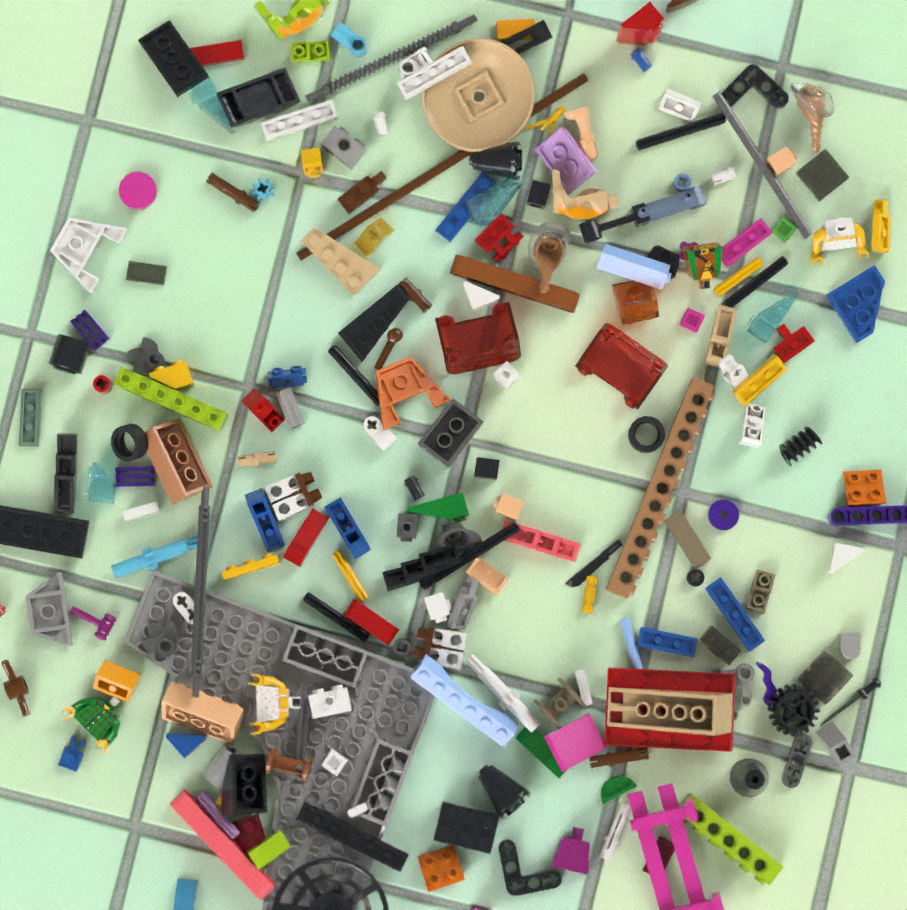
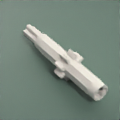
M474 654L466 660L479 675L478 677L501 700L498 705L504 711L509 709L531 733L540 726L541 722L518 699L521 695L515 688L510 691Z

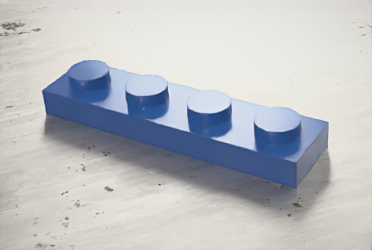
M482 172L435 231L451 243L496 187L497 182Z
M721 577L705 588L748 652L765 641Z

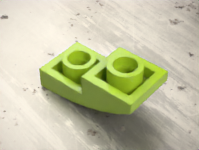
M329 40L311 43L304 41L290 44L292 63L332 60L331 42Z
M280 829L265 838L264 842L249 850L248 854L259 870L291 846Z

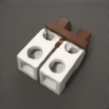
M311 472L297 473L264 487L271 504H273L272 507L279 522L314 506L315 502L322 499L318 488L310 492L306 488L307 485L315 482Z
M431 627L429 629L419 628L416 639L426 640L425 648L415 646L413 656L422 659L427 654L441 666L461 670L464 653L446 650V647L465 651L468 634Z

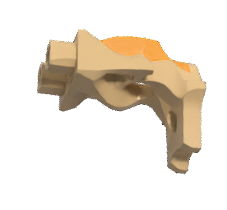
M552 169L554 214H565L574 219H590L606 214L608 209H617L618 195H607V190L589 188L580 192L575 198L568 197L561 182L560 171Z

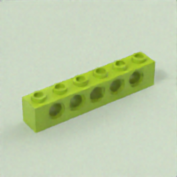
M122 366L114 382V385L118 388L219 432L222 431L229 416L222 410Z
M689 793L685 799L693 798L696 810L702 813V819L690 822V819L686 818L683 819V822L685 824L690 822L694 826L692 830L700 836L705 834L710 839L707 842L716 849L719 846L724 849L723 854L731 861L734 858L739 861L740 864L738 866L745 872H753L756 875L754 879L760 884L764 885L766 883L770 886L784 867L693 794ZM685 799L683 800V802H682L679 806L685 804ZM711 823H716L718 826L717 831L713 834L709 833L708 826ZM727 835H731L733 838V842L729 846L723 843V839ZM743 847L748 849V855L745 858L739 856V850ZM757 860H762L764 863L761 870L754 868V863Z

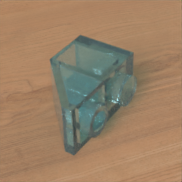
M93 462V466L89 467L88 478H91L90 486H87L86 497H89L88 501L114 504L116 485L98 463Z

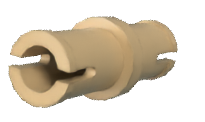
M275 451L266 453L254 452V454L237 456L238 468L253 465L260 467L259 465L277 463Z

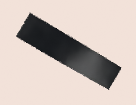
M57 434L54 513L74 514L78 434Z
M456 544L420 553L418 559L400 563V568L382 572L387 591L399 589L441 573L460 563L461 558Z

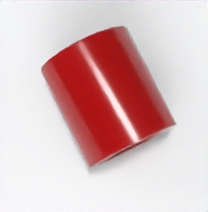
M99 375L93 380V387L100 394H107L112 390V382L106 376ZM101 381L107 383V386L104 385V389L98 386L99 384H101Z

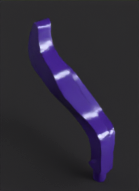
M757 661L755 665L763 671V683L766 686L763 701L767 706L771 707L772 705L769 703V700H775L772 694H777V689L771 680V670L763 663Z

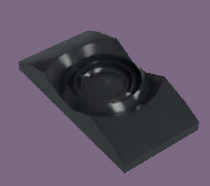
M286 68L216 93L231 128L250 124L262 117L282 112L301 102Z

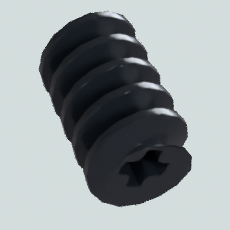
M806 426L804 432L799 431L798 437L793 435L791 437L792 441L787 439L785 441L786 446L780 444L779 449L783 459L791 467V459L798 462L797 455L804 458L803 451H806L808 454L811 453L809 447L811 446L816 449L815 443L818 442L822 445V441L814 430Z

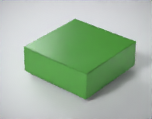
M782 216L771 231L772 234L786 243L798 227Z

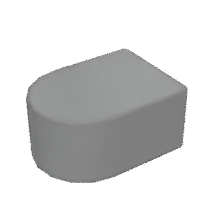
M839 633L840 655L845 659H855L858 657L861 650L860 633Z

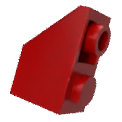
M255 388L241 400L271 432L285 420Z

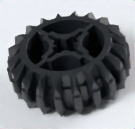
M786 684L784 685V690L778 688L779 695L773 693L772 696L775 700H769V703L773 704V706L767 708L768 711L772 712V714L768 715V718L774 719L771 723L772 726H777L776 730L779 732L783 730L784 735L790 733V736L793 737L796 735V732L800 736L803 735V730L809 732L808 725L811 727L815 726L812 720H818V717L814 715L820 712L819 709L815 708V706L819 705V702L813 701L816 696L814 694L810 695V689L804 690L803 685L797 687V684H792L790 688ZM790 695H800L798 699L792 702L785 700ZM805 703L807 707L806 715L803 712V706L805 705ZM781 705L784 708V714L782 715L783 719L781 718L780 714ZM789 706L796 707L794 709H796L798 714L791 713L793 711H791ZM795 718L802 720L796 725H787L789 721L792 722Z

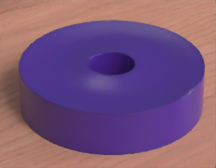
M718 500L710 506L708 520L717 530H729L737 524L739 510L729 500ZM721 512H726L727 517L725 519L720 517Z

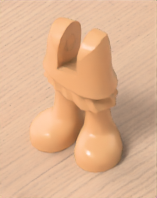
M588 107L564 113L566 119L577 122L580 130V135L576 139L577 143L589 161H593L598 156L595 137H593V131L590 132Z

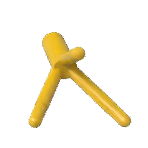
M560 106L549 118L526 126L525 130L543 125L540 129L544 130L550 125L548 137L551 136L555 122L562 116L565 109Z

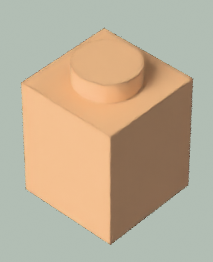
M786 146L769 157L766 162L774 175L778 177L795 166L797 157L793 150H789Z
M502 494L501 497L497 496L493 507L496 508L495 513L516 521L524 502Z

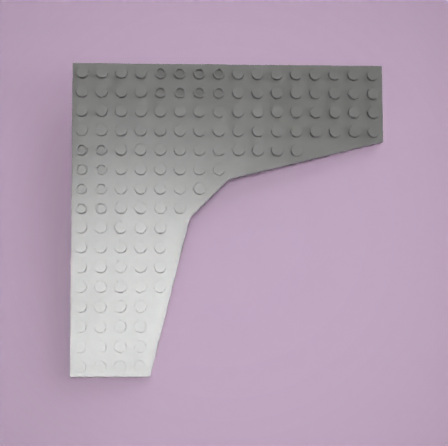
M152 570L125 643L192 689L190 674L193 624H189L173 604V598L177 593L184 592L194 601L195 586ZM206 590L200 691L211 697H219L227 703L238 704L243 708L241 724L252 732L257 730L255 725L250 726L251 723L257 722L256 686L249 684V682L254 683L256 680L255 676H250L252 673L260 676L274 677L283 682L286 689L290 691V697H301V704H310L308 695H313V690L324 689V692L332 691L331 687L343 685V688L348 687L352 711L313 718L311 711L304 761H306L308 756L312 757V769L307 782H302V775L272 769L277 782L272 834L281 829L291 846L269 862L267 866V875L275 882L276 887L264 898L262 910H272L274 898L280 885L291 872L306 862L327 857L343 858L353 861L364 867L367 871H370L373 858L296 820L303 803L307 802L382 839L435 696L410 678L414 670L411 667ZM180 596L178 598V605L182 604L187 608L188 605L185 603L187 598ZM189 609L188 611L191 614L190 620H192L194 612ZM169 620H172L178 629V636L175 640L177 647L174 654L163 656L159 652H148L143 647L142 642L149 639V623H157L164 627ZM165 643L164 649L169 650L170 644ZM300 708L290 709V716L286 718V722L276 729L255 734L266 759L271 748H276V755L294 759ZM331 749H334L348 759L338 776L321 766ZM301 765L296 766L298 770H302ZM366 802L368 806L367 811L352 818L349 816L347 810ZM337 863L318 864L307 868L305 871L311 879L321 875H335ZM344 865L343 876L353 880L363 889L367 877L360 871ZM298 875L286 887L280 903L292 904L296 893L304 885V882ZM334 880L322 881L315 885L321 894L332 892ZM341 882L340 894L349 899L357 893L351 886ZM309 889L301 896L298 905L309 907L315 899Z

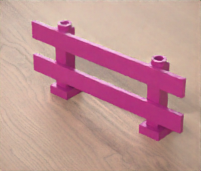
M673 783L658 786L664 810L649 814L643 791L627 794L633 814V819L630 820L631 829L638 832L659 910H724L719 891L712 893V898L705 900L683 819L689 818L690 822L698 820L693 798L685 799V804L679 806ZM668 824L690 904L678 907L674 905L653 830L655 826Z

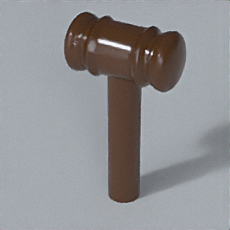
M394 328L387 333L388 341L374 366L377 370L382 369L394 344L402 339L403 333L400 329Z

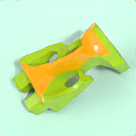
M295 0L288 12L289 14L285 17H279L269 12L262 1L255 3L254 8L268 25L271 32L281 41L288 35L302 32L314 24L319 17L324 15L323 9L330 2L328 0Z

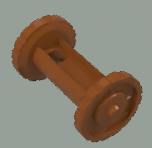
M271 748L266 761V773L270 774L272 769L299 774L302 775V782H307L312 769V757L308 756L306 761L279 756L276 755V748ZM301 765L302 770H298L296 766Z

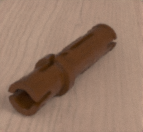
M213 172L208 176L207 184L234 199L236 204L245 206L253 213L256 212L260 202L247 195L246 191L239 190Z
M647 747L616 753L606 752L604 755L589 757V761H598L590 764L591 769L607 765L608 767H613V764L649 760V755H640L641 753L648 752Z

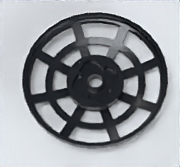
M327 857L306 862L291 872L280 885L274 898L272 910H354L353 905L360 900H363L366 910H371L367 896L376 890L380 895L383 910H389V906L380 883L364 867L343 858ZM337 863L335 875H321L311 879L305 871L307 868L318 864ZM344 865L360 871L372 884L362 889L353 880L344 877ZM298 875L304 882V885L296 893L292 904L280 903L286 887ZM334 880L332 892L321 894L315 885L322 881ZM341 882L351 886L357 893L349 899L340 894ZM309 889L315 899L309 907L298 905L301 896Z

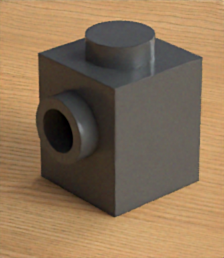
M398 513L397 538H401L400 541L412 542V539H416L418 515Z

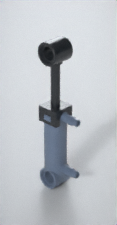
M701 185L662 199L632 206L630 215L599 224L597 219H591L579 224L584 242L590 243L603 237L602 231L633 221L636 228L649 224L651 221L686 210L700 208L706 205L707 201Z

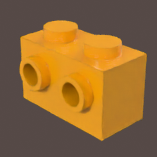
M105 660L96 675L93 688L129 703L137 688L141 674Z

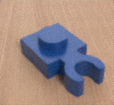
M73 735L70 739L71 748H64L58 765L77 772L84 755L79 750L85 745L86 739H82L81 743L77 745L75 743L76 735Z

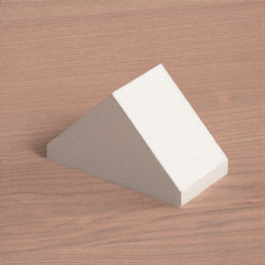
M464 281L463 288L473 312L499 301L500 295Z
M838 543L832 544L828 572L830 574L834 573L864 552L863 548Z

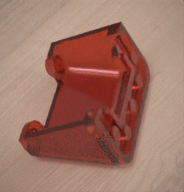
M510 302L496 304L492 308V315L456 323L454 318L448 315L435 318L444 363L449 374H460L501 365L506 361L510 363L521 357L519 336Z
M605 323L575 367L585 376L593 375V373L625 395L624 400L628 407L638 410L668 368V365L664 360L612 324Z

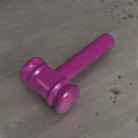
M75 606L70 610L71 614L98 627L94 635L104 641L109 636L114 622L117 621L111 614H104V618L101 621Z

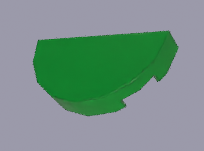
M617 775L609 778L601 788L600 797L602 804L635 788L637 785L626 776Z

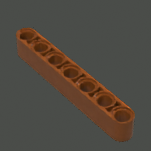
M455 255L449 272L454 276L570 313H575L580 294L575 291L550 283V290L546 293H541L539 288L541 280L462 255Z

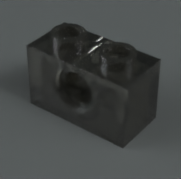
M712 625L697 640L727 666L742 651Z

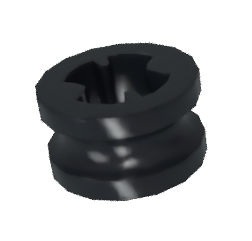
M694 569L688 572L686 579L689 585L696 587L704 582L705 577L702 571ZM692 573H694V575L696 573L700 575L699 583H697V581H695V583L691 581Z

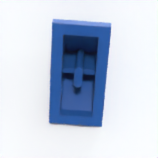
M167 733L166 738L186 758L207 739V735Z

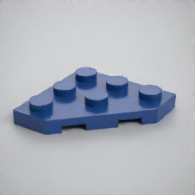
M875 265L826 295L855 343L860 342L874 332L876 316L885 283L884 278Z

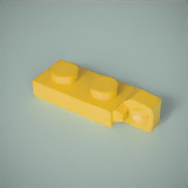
M881 199L874 200L871 245L872 251L885 254L889 252L891 216L888 215V201Z

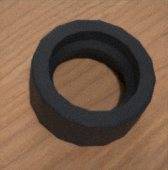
M643 416L631 424L628 430V439L630 445L635 450L641 453H651L662 445L665 439V430L658 419L652 416ZM645 423L653 425L658 432L656 442L649 446L640 444L635 437L636 429Z
M130 423L113 431L111 446L119 459L130 462L142 458L146 454L148 439L141 427ZM125 432L130 434L134 440V453H131L125 445Z

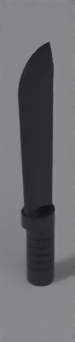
M619 539L615 541L598 557L570 578L566 584L570 587L581 585L587 576L595 572L605 561L610 559L609 556L623 546L622 542Z

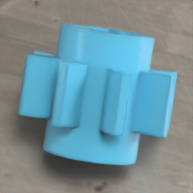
M258 178L259 182L257 185L252 184L253 188L256 189V191L252 192V195H258L257 200L259 202L261 199H265L268 202L269 196H275L271 192L275 186L269 185L268 178L266 181H261ZM261 187L266 189V193L263 194L261 192Z

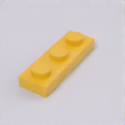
M774 354L732 390V393L740 404L745 407L780 377L787 368L780 358Z
M273 553L262 556V560L255 562V559L243 562L244 566L237 567L232 565L226 567V571L222 572V576L226 581L279 564L280 560L278 555L274 556Z

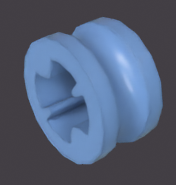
M686 174L677 175L674 179V188L678 192L689 189L691 185L690 177ZM682 178V181L684 179L687 181L685 187L678 185L679 179Z

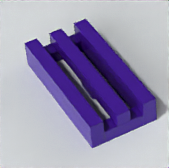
M85 309L70 321L95 351L110 339ZM84 316H86L89 319V321L100 332L104 339L100 340V338L85 322V320L83 319ZM78 321H80L85 326V328L90 332V334L95 338V340L98 342L96 345L91 341V339L77 324Z
M154 466L115 468L116 487L155 486ZM150 471V474L120 475V472ZM150 478L151 481L120 483V479Z

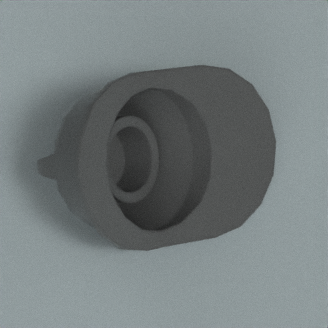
M459 522L442 525L441 536L438 540L441 548L456 544L460 554H464L482 542V538L478 533L466 529Z

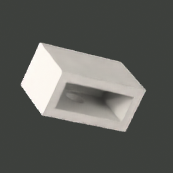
M443 592L424 598L431 621L435 620L436 623L446 621V616L450 615L449 611L452 610L449 599L445 600Z
M343 685L331 687L332 691L324 692V689L313 690V695H308L312 717L318 718L352 711L348 687L343 688Z

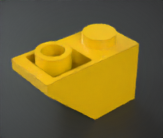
M320 147L301 150L305 176H309V178L320 177V174L324 173Z
M178 360L172 362L170 367L164 368V366L154 368L152 373H149L153 380L176 391L195 385L186 361Z

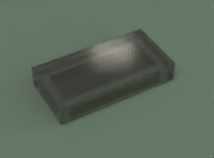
M129 261L126 280L165 285L167 266Z

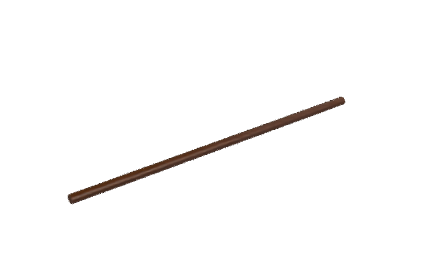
M584 73L536 102L531 117L588 82L587 76ZM463 150L456 152L326 235L334 240L470 156L473 152ZM305 247L296 254L300 261H302L312 253Z

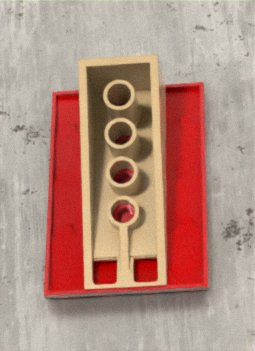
M608 668L604 745L733 751L736 674Z

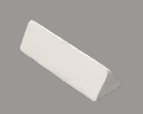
M666 89L658 109L684 120L694 122L701 102Z

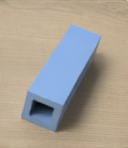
M608 244L604 246L597 269L661 290L664 283H669L672 274L669 273V264Z

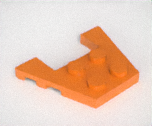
M411 357L375 372L384 431L401 423L393 405L423 392L427 393L434 409L451 401L449 396L445 395L440 390V387L431 381L427 373Z

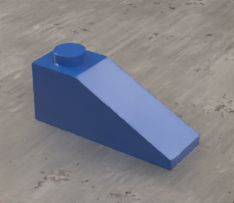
M263 488L245 494L247 505L266 551L270 552L285 546Z
M341 497L324 507L354 559L371 550Z

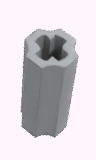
M291 388L277 392V399L290 430L304 425V419Z

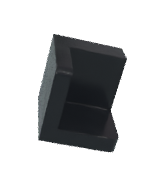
M532 180L526 205L545 210L551 185Z
M477 457L474 478L497 481L499 460Z

